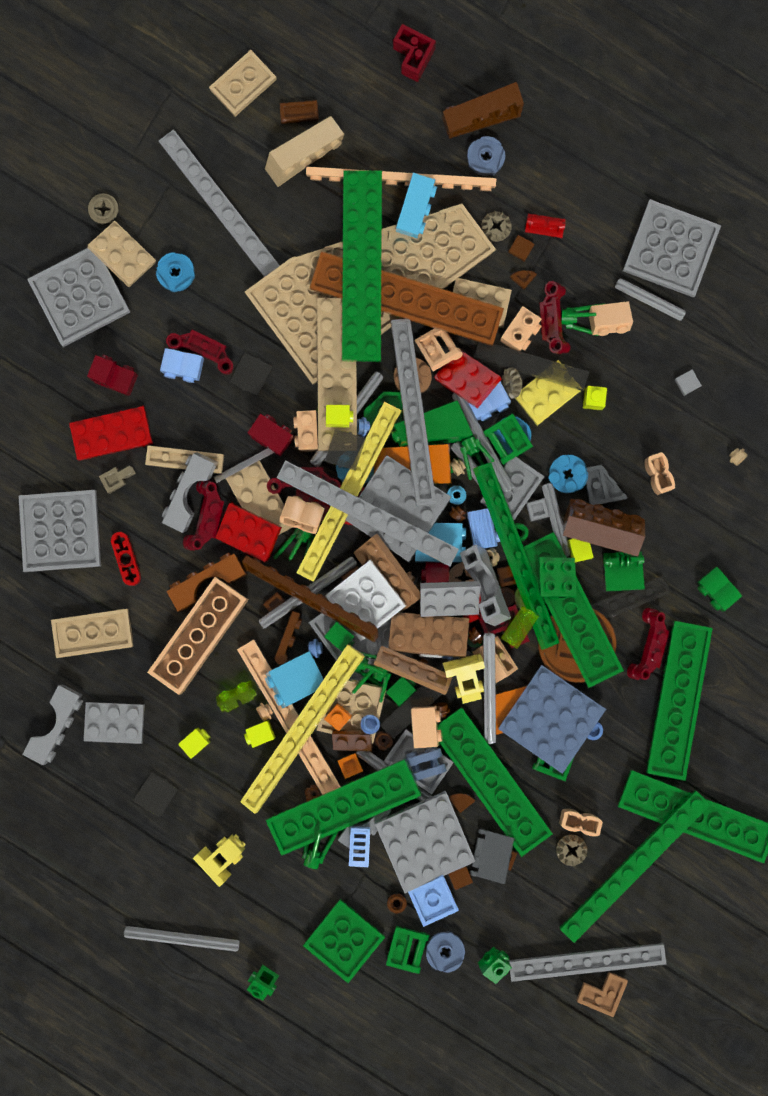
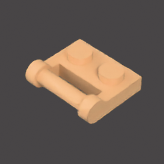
M434 328L415 339L417 346L432 371L437 370L452 360L461 358L463 355L446 331ZM438 336L442 337L450 352L444 353L436 339Z

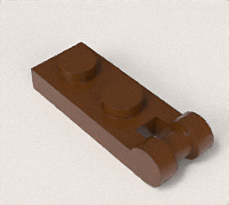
M292 611L275 656V661L278 664H284L288 660L286 652L288 647L292 648L296 638L293 636L295 629L299 630L303 620L300 618V613Z

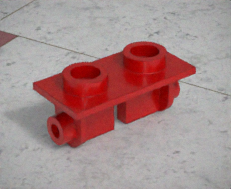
M528 213L525 232L562 238L566 224L565 219Z

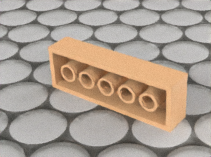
M214 577L147 673L178 695L183 694L249 599L219 578Z

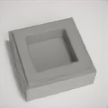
M693 370L675 379L683 396L702 386Z
M545 498L526 503L530 522L550 517Z

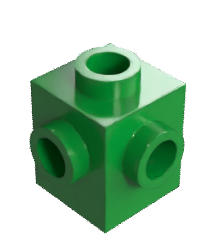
M495 947L485 953L478 962L482 974L495 984L503 976L507 975L512 968L507 953L503 950L499 951Z
M262 965L257 973L253 971L248 979L250 985L247 991L255 998L263 1001L267 995L271 996L277 987L275 982L279 975Z

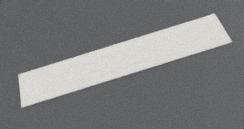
M268 448L224 471L222 474L214 477L216 483L274 452Z

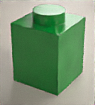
M338 622L324 636L341 651L347 645L353 646L355 643L353 641L355 636Z
M400 677L386 693L400 706L416 691L414 688L416 684L409 679Z

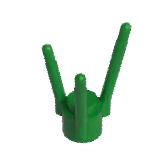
M595 305L562 309V324L566 325L567 329H575L592 334V330L573 325V323H577V317L596 316V313H578V311L590 310L591 306Z
M470 437L461 443L463 447L460 450L463 454L468 479L471 480L472 475L467 454L470 457L475 456L480 465H484L479 455L480 450L491 462H494V459L482 446L479 439L475 437Z
M296 528L273 558L277 559L295 537L298 541L289 559L292 560L302 542L306 543L308 540L305 551L306 555L315 536L312 533Z
M361 651V654L365 657L354 672L365 676L367 673L364 671L367 668L383 674V670L369 665V660L366 659H376L377 655ZM371 676L368 678L375 685L382 686L381 683Z
M375 665L374 667L383 670V674L369 670L352 690V694H355L373 673L372 677L378 682L383 681L379 702L382 703L391 674H389L390 671Z
M318 832L313 850L310 849L308 852L309 844L304 846L302 858L305 860L303 865L308 868L318 869L319 863L323 864L324 857L338 832L332 834L321 856L320 852L317 851L321 832Z

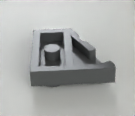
M602 465L587 468L588 480L585 485L589 504L600 505L627 499L626 494L621 491Z

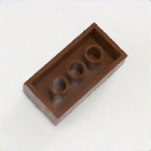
M570 499L564 517L563 536L638 556L645 538V519L638 515L624 514L617 509H606L599 504H588L581 499Z

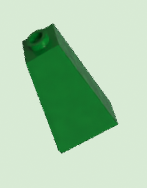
M458 400L424 413L428 445L463 442L473 435ZM404 421L394 424L393 431L391 432L395 443L398 442L400 447H407Z

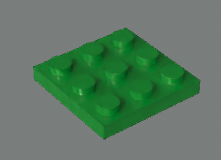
M339 899L303 946L349 983L383 941L385 935L344 901Z

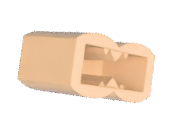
M661 452L647 457L644 464L647 473L651 477L653 491L659 495L675 489V481L673 475L668 471L669 465L666 456Z
M288 496L280 516V522L287 526L316 534L325 508L316 502H305L298 496Z
M562 809L559 824L564 829L573 832L581 831L589 836H599L603 823L593 814H580L573 809Z

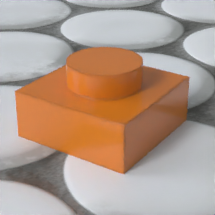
M337 703L324 717V720L340 731L352 715Z
M356 753L338 760L345 779L363 771Z

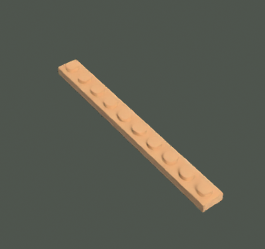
M306 167L307 177L315 181H321L323 177L329 178V181L340 182V179H344V171H369ZM382 171V181H386V185H397V182L405 183L404 186H409L413 173ZM419 174L435 179L434 186L442 185V188L445 189L461 186L463 190H472V187H480L481 191H491V188L496 187V178Z
M252 640L237 650L287 733L299 714L293 704L283 709L281 705H277L274 699L275 693L272 688L268 687L265 681V674L272 669L255 640ZM310 736L298 754L323 795L341 786L312 736Z

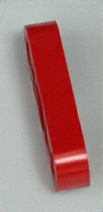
M116 532L111 537V544L122 579L125 584L135 586L140 582L141 574L130 539L127 534ZM118 536L125 538L122 544L124 548L128 547L129 550H123L118 553V550H122L120 544H116ZM128 553L131 556V562L125 565L121 562V556ZM134 565V568H130L132 574L137 576L134 578V582L127 580L130 574L128 570L124 571L123 568H129Z

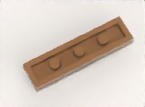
M384 646L379 648L373 664L444 695L447 693L452 677L447 678L446 673Z

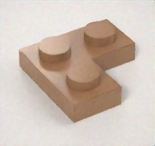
M608 972L602 990L583 982L576 1001L614 1017L628 980Z

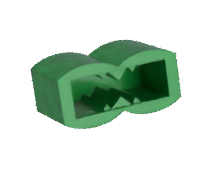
M718 567L713 568L697 582L699 585L697 587L704 596L708 595L712 600L710 603L717 611L721 610L723 612L742 597L740 592Z

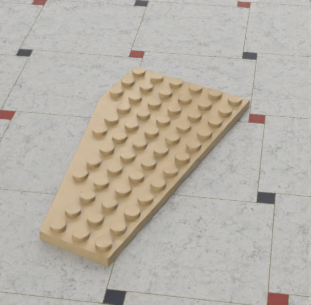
M459 204L424 216L423 222L426 225L423 234L419 233L418 238L396 232L397 224L382 229L381 270L444 289L495 252L496 249L464 205ZM343 242L298 257H292L245 291L247 297L312 385L318 381L317 298L336 297L311 290L310 285L321 251L343 258ZM381 312V335L391 328V320L403 318Z

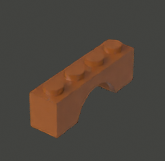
M227 553L220 557V562L216 564L211 562L204 566V571L200 573L195 571L186 576V581L182 583L177 581L170 585L171 589L167 593L177 611L181 612L197 603L198 588L205 580L218 577L231 584L247 575L237 555Z

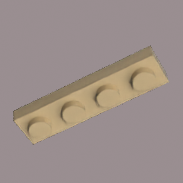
M148 446L145 465L186 470L187 465L185 463L189 455H193V453L198 451ZM198 452L217 461L218 463L213 473L222 474L224 454Z

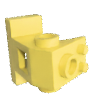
M481 654L443 663L446 677L456 676L458 687H455L457 698H461L463 704L482 699L481 692H484L482 681H478L476 670L485 668Z
M232 834L228 839L223 837L216 844L218 848L213 853L205 846L193 858L219 887L232 875L226 867L231 863L235 865L243 858L241 853L244 851L246 844L238 839L239 836L237 834ZM218 853L227 860L223 865L215 857Z

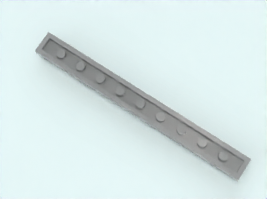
M174 129L159 140L161 146L260 273L265 277L278 268L280 265Z
M409 319L391 320L416 506L435 504L436 497L411 322Z
M286 460L277 476L283 482L448 566H451L459 550Z

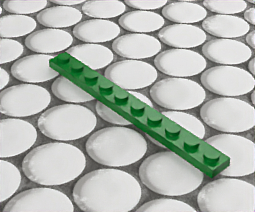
M492 463L473 468L541 650L560 643L543 597L540 596V589Z
M694 790L559 927L560 930L575 943L711 804Z

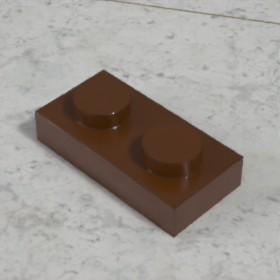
M333 730L332 732L333 750L372 751V734H367L363 730Z

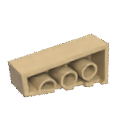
M330 116L269 152L265 170L279 187L317 159L323 157L330 150L337 149L342 144L344 133Z

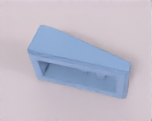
M351 826L349 866H369L370 827ZM354 834H364L366 838H355ZM354 842H366V845H354ZM354 849L365 850V853H354ZM353 857H365V861H353Z

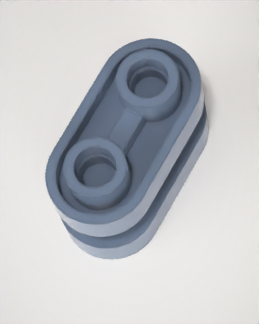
M427 747L423 753L417 754V751L406 754V760L412 768L416 781L447 771L445 763H438L437 758L442 756L440 748ZM430 760L431 767L420 770L419 763Z

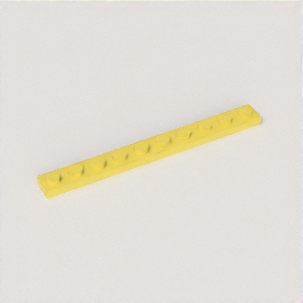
M386 402L383 403L340 489L358 497L402 410ZM332 506L330 507L297 574L313 582L315 581L348 514Z
M347 645L240 801L254 814L258 813L365 657L351 645Z

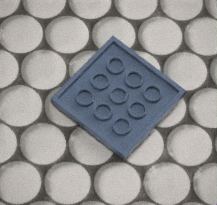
M541 665L498 729L563 774L606 709Z

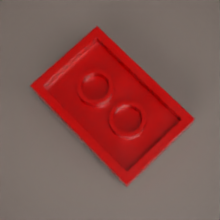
M462 351L463 355L461 358L443 365L434 378L478 409L502 379L499 375Z
M229 503L215 538L263 562H268L282 527L238 505Z

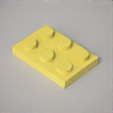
M558 360L521 389L520 395L515 399L538 426L582 391V388Z

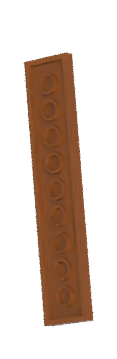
M321 251L310 289L343 299V258ZM381 270V312L493 346L504 308Z

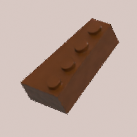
M515 82L460 105L447 107L443 111L442 119L450 139L521 117L524 102L518 84Z

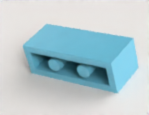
M413 173L396 232L418 238L419 233L423 234L426 225L423 219L425 215H429L431 204H428L430 197L434 198L437 186H434L435 179Z

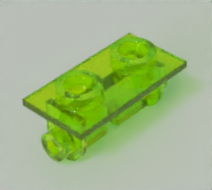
M522 606L501 639L518 649L539 616Z
M251 681L247 683L242 682L236 688L220 693L216 697L217 705L222 712H229L239 707L236 700L240 699L243 705L254 700L257 693L253 689Z

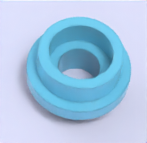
M453 486L448 490L447 494L451 496L450 503L460 505L465 501L466 491L461 486ZM459 492L460 498H454L453 493Z

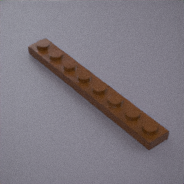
M246 555L242 561L244 569L372 642H375L378 638V629L373 623L369 621L364 622L353 612H346L341 605L330 603L323 595L314 594L307 586L303 584L300 586L291 577L280 575L275 568L264 566L255 557L250 558Z

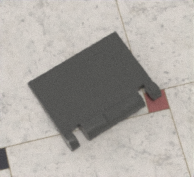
M479 829L478 833L485 834L486 836L485 839L477 837L474 852L475 862L472 863V866L479 868L478 872L471 870L470 875L505 884L514 838Z

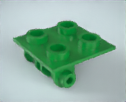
M642 551L639 552L638 556L624 552L603 553L606 591L645 589L643 574L644 556H642Z
M539 557L540 596L544 598L550 596L576 597L575 558Z

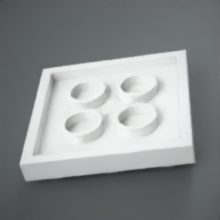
M369 560L325 595L330 603L341 605L346 612L357 614L361 620L373 623L377 629L407 606L372 560ZM353 631L360 641L365 639V637Z

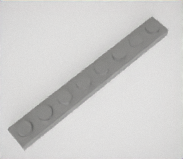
M663 943L509 960L512 967L510 969L511 982L664 965L666 964L665 948Z

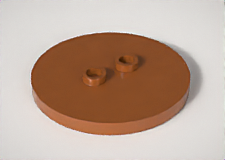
M593 609L615 652L616 637L610 622L600 612ZM551 615L550 618L560 643L541 650L539 645V652L543 663L548 670L565 681L585 682Z

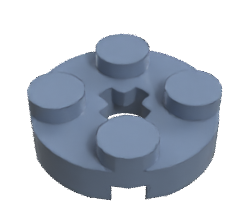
M489 136L481 137V139L472 142L467 153L469 168L482 176L495 175L502 168L505 160V151L501 143ZM488 152L491 159L483 160L481 154Z
M448 931L437 933L431 937L426 946V957L431 967L448 973L455 971L461 966L465 955V948L457 935ZM443 947L451 950L448 957L445 955L441 956L440 953Z

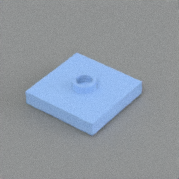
M443 875L408 892L423 927L459 911Z

